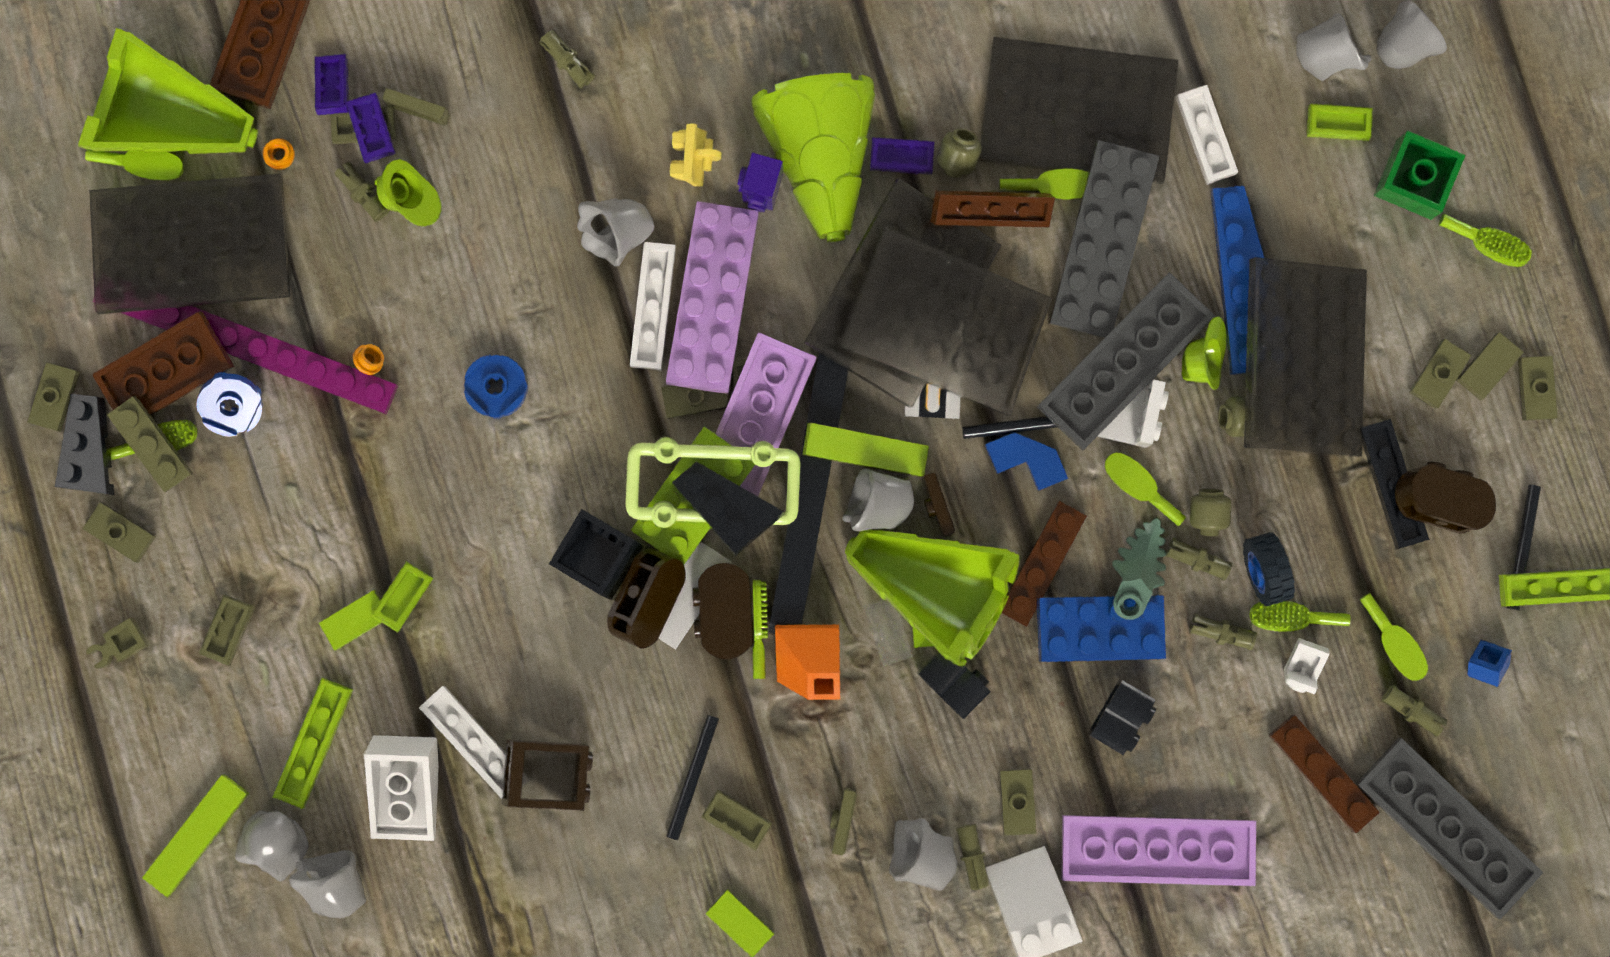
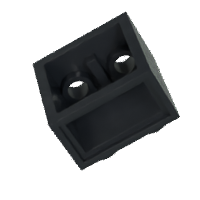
M581 509L549 565L599 595L612 600L628 574L635 557L641 552L644 545Z

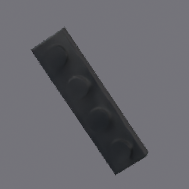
M1391 419L1357 429L1395 548L1400 549L1429 540L1425 524L1406 518L1400 512L1396 503L1395 488L1399 478L1407 472V468Z

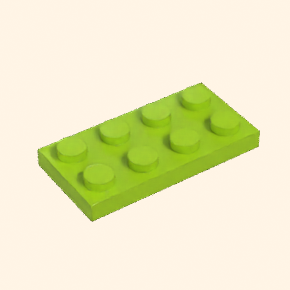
M705 426L691 444L732 446ZM682 457L647 507H653L660 501H667L675 508L694 509L673 486L672 482L695 462L704 465L739 486L744 482L755 464L751 460ZM637 520L631 531L660 552L680 560L685 565L709 531L710 526L706 522L675 521L673 525L662 528L654 524L652 520Z

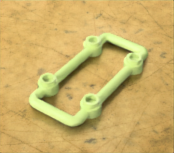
M662 437L656 443H637L628 452L625 506L628 514L634 519L652 520L654 524L662 528L673 525L675 521L705 522L695 509L675 508L667 501L657 502L653 507L638 506L640 456H655L662 463H672L677 457L751 460L760 467H768L774 461H787L786 511L784 512L785 515L773 525L790 524L798 515L801 462L798 454L791 449L774 448L773 445L766 441H758L752 447L678 444L670 437Z

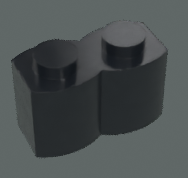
M939 651L917 672L962 719H965L990 693V690L986 687L989 681L977 669L971 673L965 666H958L945 659Z
M1119 679L1093 722L1088 735L1122 755L1126 751L1132 752L1140 739V735L1137 734L1142 723L1147 725L1156 712V708L1153 707L1155 699Z

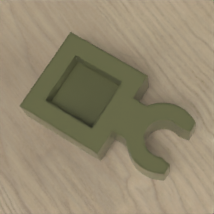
M129 618L102 634L107 643L94 644L86 650V653L94 654L97 651L102 653V660L94 665L96 669H101L110 665L113 656L116 657L118 662H123L149 646V643L135 619Z

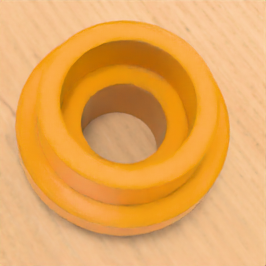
M272 139L263 149V159L272 169H286L294 161L295 150L285 139ZM283 150L285 152L284 157L280 160L275 159V153Z
M373 344L361 345L353 353V362L362 373L374 375L382 369L384 355L381 349Z

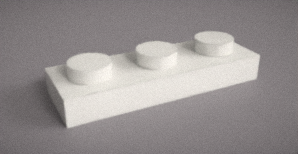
M1205 85L1178 94L1176 101L1206 185L1236 175L1238 170L1208 86Z

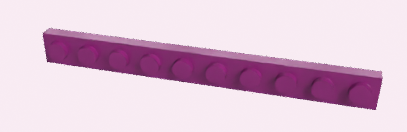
M104 273L92 301L163 330H168L193 314L203 311ZM203 311L227 354L387 415L398 385L373 375H366L350 366Z

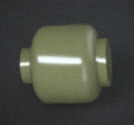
M958 128L946 133L943 137L937 154V162L947 175L958 178L962 175L971 174L975 170L982 151L981 143L977 139L976 134L967 129Z
M1232 396L1219 408V426L1231 437H1254L1259 435L1263 426L1267 424L1268 411L1257 397Z
M1199 489V494L1193 495L1190 500V525L1200 529L1201 535L1218 536L1219 530H1224L1231 524V499L1224 495V491L1221 489Z

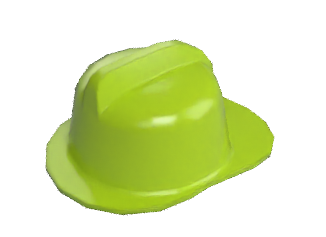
M397 159L388 163L383 174L374 181L381 204L390 211L401 213L408 221L417 226L426 227L433 225L439 219L441 213V201L437 191L407 161Z
M1219 316L1212 318L1204 338L1195 340L1186 346L1182 357V378L1186 381L1208 383L1213 390L1218 389L1220 385L1221 368L1226 350V328Z

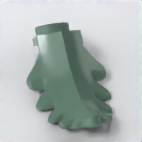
M1154 518L1151 522H1144V530L1136 528L1134 533L1137 539L1131 536L1126 539V542L1132 549H1118V553L1124 561L1114 560L1112 562V566L1122 577L1113 605L1115 612L1123 619L1132 620L1140 617L1146 609L1153 589L1165 584L1164 579L1156 574V572L1166 569V565L1156 559L1166 555V551L1159 548V546L1164 545L1166 542L1165 538L1159 536L1165 532V529L1160 526L1161 520L1159 518ZM1131 598L1136 603L1132 607H1127L1124 605V601Z

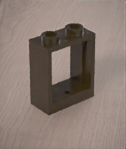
M507 740L502 805L517 808L584 811V805L590 799V784H586L587 771H591L593 764V754L589 751V746L577 743ZM525 750L576 753L573 800L521 798Z

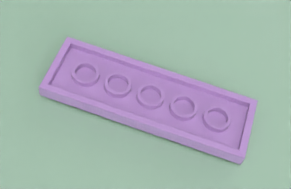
M697 201L666 385L729 394L759 211Z
M758 332L715 434L736 447H752L758 441H766L773 445L774 448H779L817 357ZM755 465L740 487L759 496L771 465L768 467Z
M1062 815L1061 880L1256 886V821Z

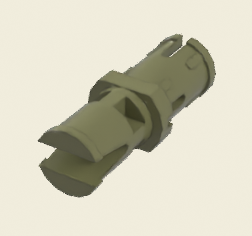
M550 30L541 38L539 44L549 52L557 62L556 66L560 70H566L569 73V76L580 89L584 85L588 86L594 80L595 75L583 62L578 60V52L574 48L570 49L555 30Z
M351 162L344 163L342 166L350 176L348 177L340 167L335 171V176L351 192L350 197L355 203L359 202L375 222L380 221L390 210L381 204L377 194L373 191L374 186L369 181L365 182L353 167V164Z
M1173 538L1169 544L1172 548L1166 551V557L1190 565L1191 570L1195 572L1201 570L1221 578L1223 581L1227 579L1233 564L1207 553L1206 548L1200 547L1197 549L1176 538Z
M1198 614L1193 615L1191 622L1203 625L1204 627L1190 625V634L1215 639L1216 643L1220 645L1228 643L1247 648V650L1253 649L1257 637L1256 631L1230 625L1228 620L1223 619L1219 622L1199 616Z
M1394 685L1390 686L1382 696L1381 702L1386 703L1403 714L1404 719L1409 723H1417L1435 737L1444 730L1441 725L1446 726L1447 719L1442 718L1425 707L1422 700L1418 698L1414 700Z

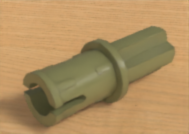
M976 824L956 828L963 854L960 860L965 863L969 885L972 890L983 889L989 884L982 857L985 856V852H981Z

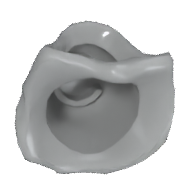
M1405 0L1398 5L1394 17L1383 28L1377 40L1376 49L1378 56L1387 67L1402 69L1411 67L1426 57L1443 54L1447 50V46L1441 32L1414 2Z
M1336 13L1327 21L1297 36L1296 55L1301 65L1320 81H1324L1334 73L1344 69L1365 70L1369 65L1368 63L1372 60L1370 55H1362L1351 39L1345 19L1340 13Z
M613 198L600 202L584 201L578 206L580 219L577 223V228L580 232H583L581 245L594 255L607 259L613 266H620L627 253L644 242L654 231V222L646 206L632 199L619 200ZM602 213L609 225L599 233H596L591 227V221L598 214Z
M868 468L861 470L856 477L848 508L842 518L843 521L851 522V528L854 531L881 528L894 531L907 519L913 510L915 501L911 482L881 474Z
M259 810L250 817L243 827L241 836L238 839L235 859L241 863L257 865L262 871L267 872L281 882L296 868V862L304 858L309 847L305 831L299 824L280 811L267 812Z
M924 818L916 820L906 819L896 822L893 843L894 853L889 866V873L895 881L911 882L937 891L943 890L951 881L957 869L958 862L954 853L953 837L943 836L934 832Z
M342 850L314 858H303L296 862L297 872L290 876L289 882L307 901L312 912L329 918H344L350 916L365 904L364 888L356 867V858L352 851ZM307 871L311 875V879L307 876Z

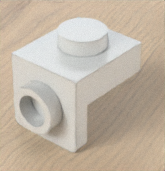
M1298 638L1284 668L1285 683L1297 692L1305 693L1307 691L1315 694L1318 689L1317 679L1327 661L1329 649Z

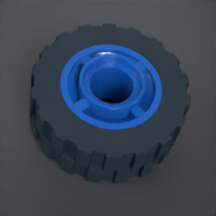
M1268 532L1245 539V543H1243L1244 562L1251 585L1260 602L1264 606H1270L1291 600L1295 592L1293 572L1279 538L1273 532Z

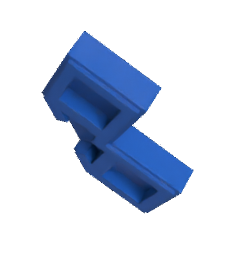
M1015 432L985 444L996 474L1026 462L1038 491L1068 479L1058 453L1054 448Z

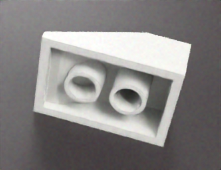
M373 735L364 753L371 839L434 841L436 837L439 768L437 737Z
M1045 846L985 867L1017 957H1042L1083 942Z

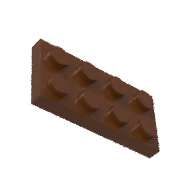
M240 0L210 85L222 94L271 110L310 0Z
M203 311L92 375L113 410L131 397L136 396L148 413L153 415L203 386L215 374L226 372L235 366Z

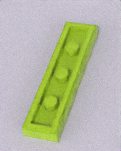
M807 423L802 455L923 477L929 446Z
M1610 568L1498 575L1501 607L1610 600Z
M321 678L273 798L300 809L305 808L353 689L329 679Z
M222 774L142 879L164 896L170 897L250 793L227 775Z

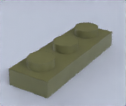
M136 396L131 397L107 414L164 493L193 474Z

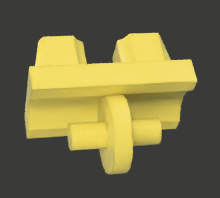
M686 124V130L672 133L673 148L677 151H684V160H672L670 163V176L676 180L686 181L694 187L703 186L704 171H711L712 161H719L722 156L720 151L713 149L714 140L707 139V131L697 128V124Z

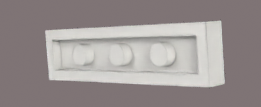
M644 242L630 367L662 371L676 251L675 245Z
M442 686L419 708L502 799L505 751L446 686ZM524 772L522 787L530 780Z

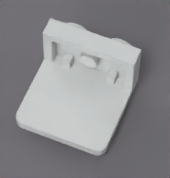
M1153 379L1097 437L1145 448L1152 445L1153 440L1158 441L1162 428V422H1157L1160 410H1165L1169 392L1164 391L1166 382Z

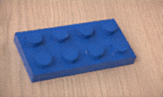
M1164 595L1151 596L1144 613L1132 620L1123 619L1115 612L1113 605L1115 596L1037 598L1039 662L1166 659ZM1131 598L1124 601V605L1127 607H1132L1136 603Z

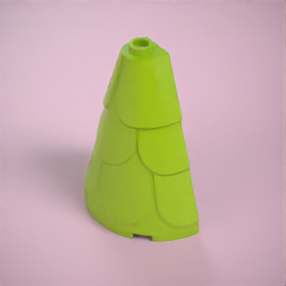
M116 28L107 54L109 68L93 117L87 115L78 143L80 148L92 151H144L145 153L187 151L189 154L246 152L248 146L254 148L258 136V130L253 128L254 117L210 84L204 85L173 60L169 61L132 33Z
M829 73L796 78L775 84V91L767 93V89H763L751 99L753 115L775 152V158L783 161V171L794 188L793 195L819 239L827 238V242L845 240V235H850L862 185L860 175L868 145L867 135L875 100L874 82L865 75H859V80L852 79L851 73Z
M871 529L860 531L856 538L852 537L845 549L848 563L883 600H888L912 627H916L945 659L958 666L966 664L967 660L964 659L965 657L972 660L991 634L1009 598L1007 595L1008 582L1014 583L1019 566V555L1010 552L1008 549L962 544L951 540L920 538L916 534Z

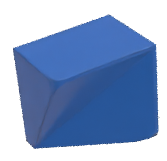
M1480 640L1468 662V676L1498 687L1509 668L1512 650Z

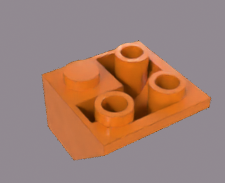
M839 624L775 625L777 682L808 700L840 699Z

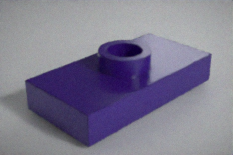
M346 54L315 57V111L317 115L348 113L346 101H349L348 59Z
M376 92L346 101L363 161L369 163L395 155L393 143Z
M872 137L870 170L932 175L935 141Z

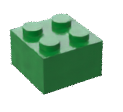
M1407 130L1396 140L1373 196L1432 220L1443 212L1466 155Z

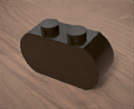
M1427 462L1425 466L1405 472L1399 478L1395 488L1397 506L1406 518L1459 534L1486 527L1495 515L1496 498L1491 486L1486 481L1473 477L1474 474L1469 471L1446 469V465L1440 462Z
M654 549L643 550L635 557L607 617L608 630L612 636L638 648L650 647L658 640L686 580L685 567L680 560Z
M730 563L715 564L701 574L698 579V587L692 588L693 606H699L700 619H694L695 639L701 638L702 647L710 655L720 659H733L743 655L753 643L750 578L736 565Z

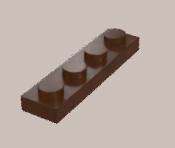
M935 190L930 221L935 225L1050 227L1055 197L1047 193Z
M1061 501L1057 502L1007 594L1009 598L1001 614L1025 627L1028 626L1037 609V598H1043L1087 517L1085 514Z
M1291 715L1269 735L1353 833H1358L1380 813L1295 715Z

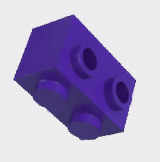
M752 153L748 168L742 166L737 184L739 185L738 192H742L743 202L747 203L749 209L759 212H765L766 209L773 211L783 177V161Z

